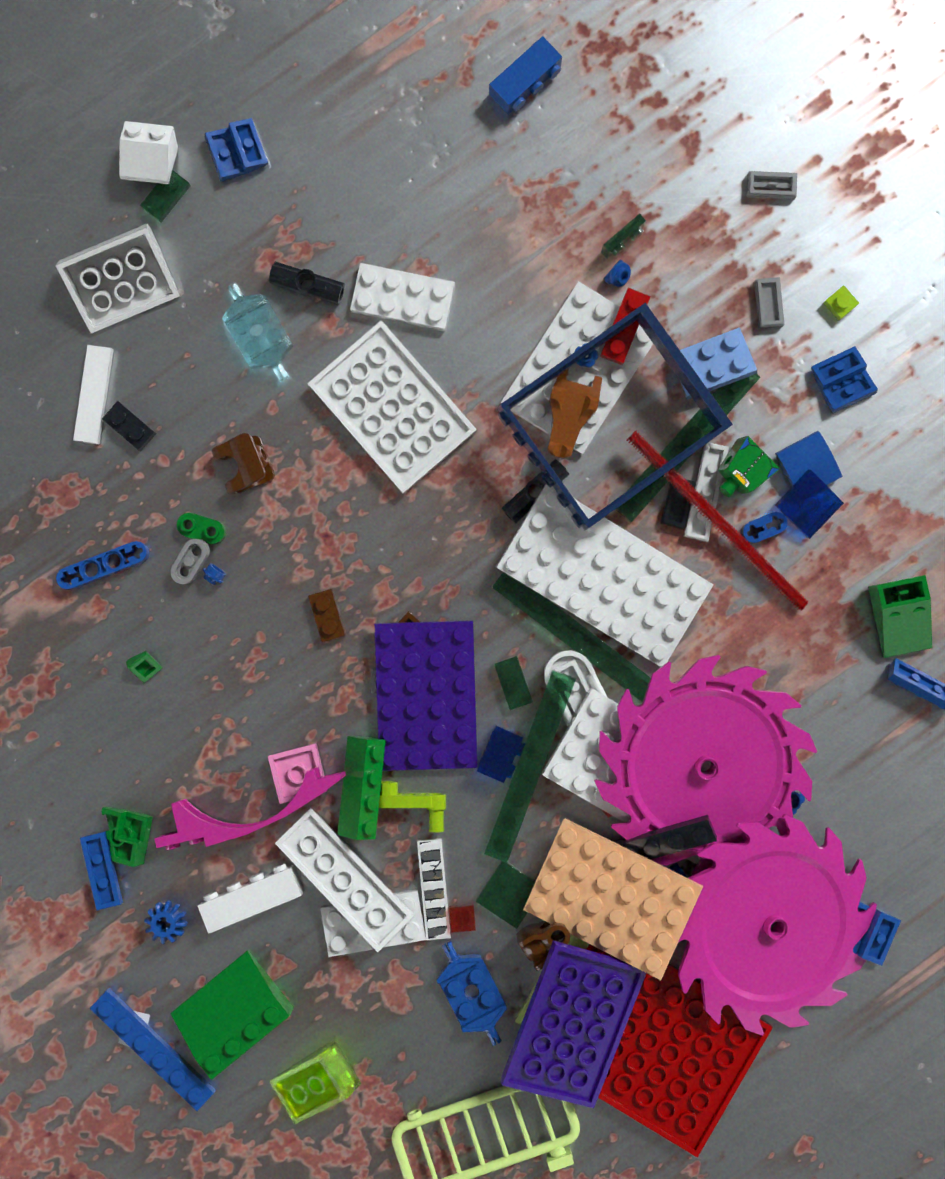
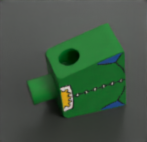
M749 436L738 438L719 467V473L726 479L719 487V490L727 497H731L736 490L741 494L750 493L780 468Z

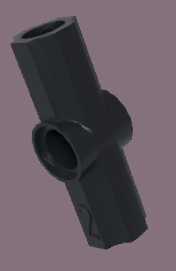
M276 261L270 270L269 283L300 292L305 297L313 296L338 305L342 300L345 283L314 274L309 269L301 270ZM305 279L313 280L312 285L309 287H302L301 283Z
M556 459L549 464L561 481L569 476L566 468ZM542 471L501 508L515 524L530 511L538 498L532 497L529 494V488L534 485L539 486L541 490L544 488L546 483L542 478L544 474Z

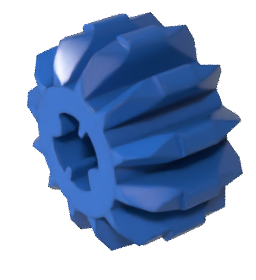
M167 900L164 905L158 902L155 904V908L148 910L150 917L145 918L144 923L151 926L145 930V933H154L152 941L160 937L161 944H165L168 939L173 943L177 940V936L181 937L185 933L183 927H186L188 922L181 919L186 915V911L180 913L177 911L180 908V904L177 903L172 908L171 900Z

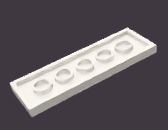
M312 808L275 843L377 952L414 917L412 912Z

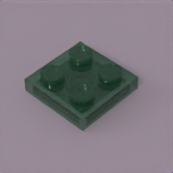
M502 859L476 898V902L517 929L528 913L523 909L536 880Z

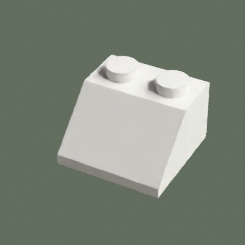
M125 121L120 137V179L169 184L178 150L174 127Z

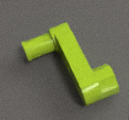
M381 781L379 808H427L429 810V832H444L446 794L398 793L397 781Z

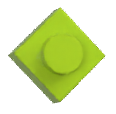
M843 285L823 304L839 321L855 308L859 302Z

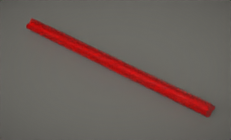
M637 430L634 431L626 441L630 440L629 443L632 442L631 445L634 444L633 448L636 447L635 450L638 449L637 452L641 451L639 454L643 453L642 456L645 455L644 458L647 457L646 461L649 460L648 463L651 462L650 465L654 464L652 467L656 466L655 469H659L668 462L665 461L666 459H663V456L661 457V454L659 455V452L657 453L655 448H652L653 446H650V443L648 444V441L646 442V439L644 440V437H641L642 435L637 433ZM674 467L666 472L664 478L667 477L666 480L669 479L668 482L671 481L670 484L673 483L672 486L676 485L674 488L680 489L679 493L682 491L681 495L684 494L683 497L686 496L685 499L689 498L687 501L691 500L690 503L693 502L692 505L695 504L694 508L697 507L696 510L699 509L698 512L702 511L700 514L704 513L702 516L706 515L705 518L708 517L707 521L710 519L709 523L715 524L713 527L717 526L715 529L719 528L717 531L721 530L720 533L723 532L722 536L725 534L724 538L730 539L728 542L732 541L730 544L734 543L733 546L736 545L735 548L738 547L737 551L740 549L739 553L743 552L742 554H745L743 557L747 556L745 559L749 558L748 561L751 560L750 563L753 562L752 566L755 564L754 568L758 567L757 569H760L758 572L762 571L760 574H763L762 576L766 575L765 578L768 577L767 580L770 579L769 583L775 584L774 586H777L776 589L779 588L778 591L781 590L780 593L783 592L782 595L785 594L784 597L790 599L789 601L792 600L791 604L794 603L793 606L796 605L795 608L799 607L797 610L801 609L802 611L808 604V600L806 601V598L798 590H795L796 588H793V585L791 586V583L789 584V581L783 575H780V572L778 573V570L776 571V568L774 569V566L768 560H765V557L763 558V555L761 556V553L759 554V551L752 547L742 534L739 535L735 527L733 528L731 523L726 522V519L724 520V517L718 511H715L716 509H713V506L711 507V504L705 498H702L703 496H700V493L698 494V491L696 492V489L689 485L690 483H687V480L685 481V478L683 479V476L676 472L677 470H674Z

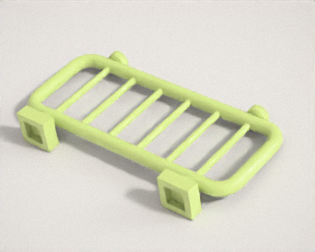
M502 1086L422 1114L421 1109L408 1112L406 1114L408 1119L397 1124L393 1130L392 1144L404 1179H414L401 1137L405 1131L413 1128L417 1129L432 1178L438 1179L421 1129L422 1125L436 1120H440L457 1173L441 1179H474L547 1153L549 1170L553 1172L574 1164L570 1146H568L575 1142L580 1132V1124L573 1103L562 1101L570 1124V1131L568 1134L556 1138L542 1096L536 1094L551 1140L532 1146L515 1093L522 1090ZM508 1095L511 1097L527 1145V1149L508 1154L491 1101ZM485 1103L487 1104L504 1157L487 1163L484 1161L468 1109ZM462 1111L480 1165L461 1171L444 1119Z

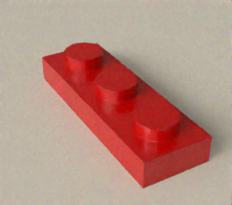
M628 288L613 325L645 302L648 304L651 296ZM637 321L607 341L600 357L623 365L639 323Z

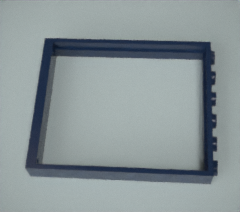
M646 302L504 401L498 408L500 412L498 417L505 426H510L514 432L512 436L520 447L524 446L529 453L527 457L531 464L541 469L544 473L542 475L544 482L548 487H554L558 493L556 497L559 503L564 508H569L573 514L571 519L578 528L582 527L584 531L733 425ZM637 321L714 429L588 519L511 412V409Z

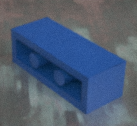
M542 36L489 84V95L508 115L513 110L518 111L523 107L526 99L531 94L536 95L543 88L544 82L549 78L554 79L560 73L562 56Z

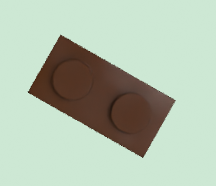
M333 589L309 595L308 598L321 642L346 636Z

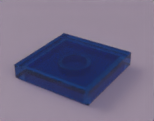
M808 469L775 506L810 539L844 502L812 470Z

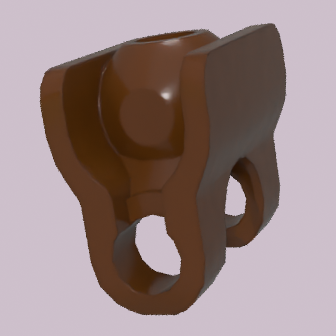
M242 433L212 449L215 460L234 458L238 464L237 475L225 484L228 494H240L268 483L275 477L263 442L258 436Z
M544 920L540 923L530 924L516 934L519 946L528 960L533 961L536 971L543 968L553 940L568 944L570 941V932L564 924L555 922L550 925V923Z

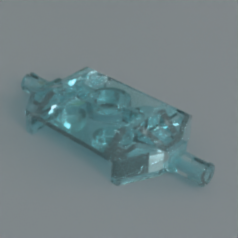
M237 283L232 284L235 291L229 285L228 290L234 298V303L226 310L222 319L251 369L272 368L279 381L284 380L281 373L287 379L289 376L282 366V361L293 347V344L266 296L261 294L244 296ZM255 324L263 326V332L259 336H253L250 333L251 327Z

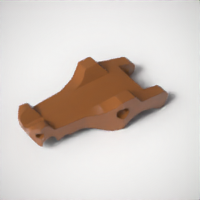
M569 369L557 377L549 399L553 419L550 442L547 449L550 455L562 459L571 457L580 430L597 411L602 377L595 376L594 380H592V387L566 380L569 375Z

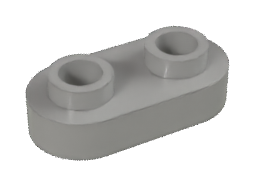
M191 539L185 543L171 567V577L176 583L189 584L196 579L210 553L209 546L204 540ZM196 547L201 549L199 556L195 554ZM185 567L189 570V574L187 576L183 574V569Z

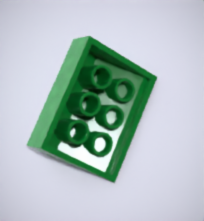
M247 950L170 1014L195 1060L212 1080L291 1015L294 1007L251 952Z

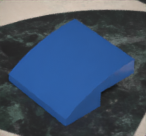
M252 118L231 122L228 128L205 133L204 138L220 181L239 177L268 165V160Z
M856 346L811 366L816 383L833 414L876 394L878 388L866 371L867 364Z
M819 431L775 453L781 470L788 477L794 494L798 499H802L843 477L830 448Z
M859 902L858 911L867 910L870 906ZM876 909L868 931L853 948L854 954H858L861 958L882 966L901 920Z

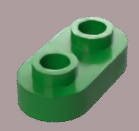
M184 513L177 520V530L179 533L191 539H201L208 544L216 545L221 543L226 536L224 525L217 520L193 513ZM191 520L193 524L190 529H186L185 523ZM214 527L216 529L215 535L209 536L208 530Z

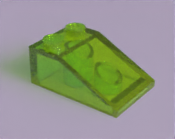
M336 1040L319 1048L269 1081L294 1124L346 1100L362 1084Z

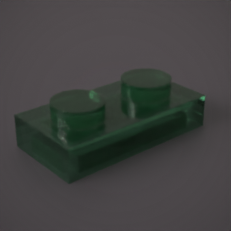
M172 170L169 184L157 183L140 206L162 223L191 185Z
M639 213L603 244L601 253L606 259L611 255L615 257L626 248L625 243L630 239L635 241L643 234L645 218Z

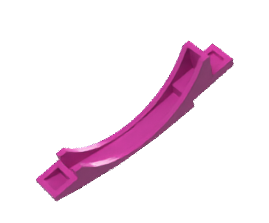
M319 767L306 771L297 794L282 811L269 819L249 824H235L214 819L202 813L187 799L178 800L171 804L177 831L154 838L156 848L165 846L166 850L181 847L180 843L189 841V845L205 841V845L208 847L247 835L296 811L329 790L343 779L346 773L342 771L321 776Z

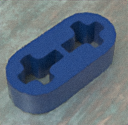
M780 512L770 513L743 525L741 534L750 544L760 542L783 532L787 527V518ZM772 517L775 520L779 519L781 521V524L778 525V530L776 527L769 529L766 527V524L773 521ZM749 526L753 529L761 527L762 531L755 534L756 539L753 536L747 535V532L750 531Z

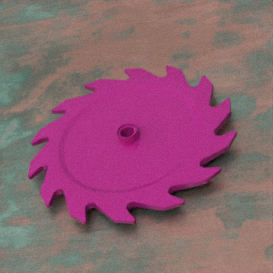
M714 655L698 659L678 681L670 682L671 662L668 661L652 673L641 705H634L629 689L625 690L617 705L621 735L619 741L613 742L603 731H599V752L615 774L616 780L614 783L609 784L595 779V784L603 800L630 815L628 822L611 824V828L626 840H629L652 830L708 815L717 835V841L715 842L744 843L747 840V835L736 826L737 823L756 821L768 829L776 826L780 836L786 834L787 828L782 816L785 814L793 817L791 793L798 790L808 801H811L812 780L796 757V752L802 748L817 753L816 747L809 733L782 717L785 709L801 708L802 705L786 692L754 690L752 687L753 682L767 674V671L763 669L744 666L714 677L712 670L721 658L720 655ZM706 761H710V768L706 771H701V765ZM711 843L651 860L660 865L667 866L697 855V852ZM700 857L698 864L692 871V875L710 868L713 860Z
M785 814L782 817L787 832L782 836L756 821L737 823L736 826L747 835V840L744 843L713 842L697 852L699 857L712 859L713 864L710 868L688 877V879L703 885V888L678 941L679 943L682 940H687L678 970L683 993H687L696 978H700L704 1010L717 1024H720L722 1007L729 1005L745 1030L762 1036L764 1032L759 1021L762 1015H768L790 1028L809 1025V1022L799 1014V1009L802 1006H832L847 996L846 992L832 989V985L835 981L860 970L866 962V959L861 958L858 954H854L853 948L868 931L877 906L876 903L872 902L868 905L870 907L867 910L858 911V905L867 879L862 860L857 859L852 870L846 874L842 842L829 827L825 828L823 845L818 847L804 823Z

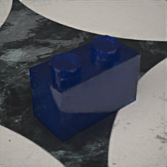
M496 724L478 764L477 772L502 783L505 782L506 778L511 779L516 765L512 763L516 755L521 756L526 744L522 742L523 736Z

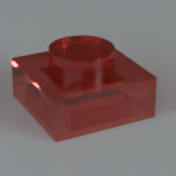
M474 904L449 906L451 933L476 931Z

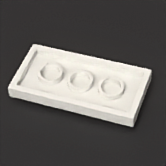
M360 263L350 310L353 313L445 331L455 282Z
M418 889L393 893L412 912L414 917L384 947L426 940ZM332 904L321 906L329 957L374 949Z

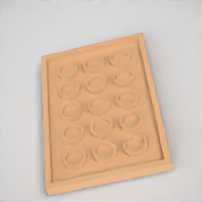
M565 818L523 910L550 924L555 922L564 924L571 935L661 980L702 891L703 885Z

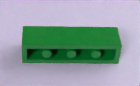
M347 736L344 766L346 776L343 778L337 835L354 840L376 839L386 740L367 736Z

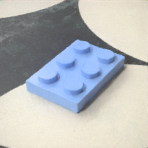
M740 327L680 350L709 391L757 374L756 365ZM681 383L687 400L691 399L692 397Z

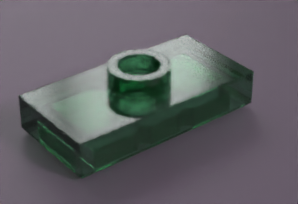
M515 656L495 663L494 666L509 710L533 703L518 657Z

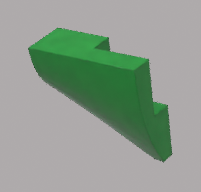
M102 807V815H106L109 827L106 835L111 844L110 854L112 861L130 867L143 865L153 816L124 809Z

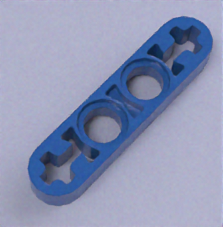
M134 541L67 566L57 573V584L63 589L73 590L144 563L149 558V548L142 542ZM134 547L143 549L139 559L136 556L126 558L122 552L125 550V554H131L135 552ZM117 554L121 559L120 565L116 568L110 567L108 563L110 556ZM90 563H94L98 567V572L93 577H89L86 574V567ZM66 573L69 575L80 573L81 577L73 578L71 585L64 582V579L67 578Z

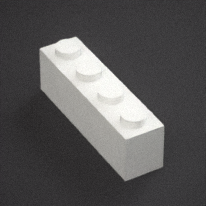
M286 863L280 864L272 868L273 872L264 876L263 872L251 876L248 883L241 885L240 882H236L227 886L226 892L218 894L217 891L203 896L204 901L198 905V909L208 934L302 896L304 889L294 864L286 866Z

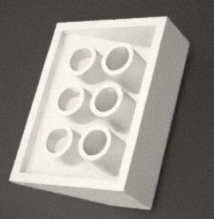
M148 223L61 259L56 264V268L90 333H94L180 296Z

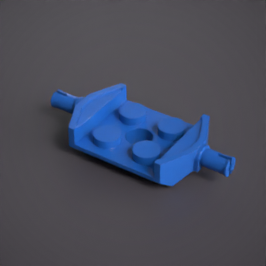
M451 941L447 942V945L446 943L443 944L442 948L448 957V963L441 970L436 981L440 984L461 1025L462 1032L484 1031L487 1033L492 1046L496 1045V1041L499 1044L502 1039L495 1029V1024L507 1010V1005L484 960L479 954H457ZM468 985H475L479 992L476 996L469 997L464 991Z

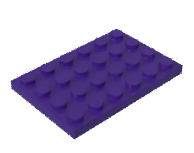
M473 620L375 623L378 739L386 740L382 771L477 768Z
M553 940L500 1079L502 1086L594 1108L646 973L618 958Z

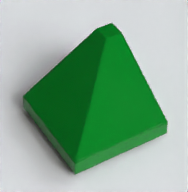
M147 651L126 661L127 668L143 683L147 682L163 668Z

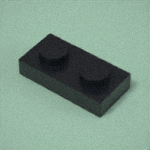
M119 401L102 418L103 421L140 452L156 435L150 427Z

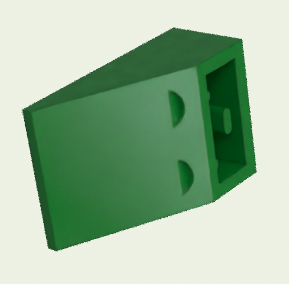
M926 575L868 586L883 658L932 648L931 597Z

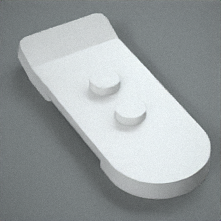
M565 650L554 654L546 663L544 681L567 727L590 688L607 697L591 663L584 655L576 651Z

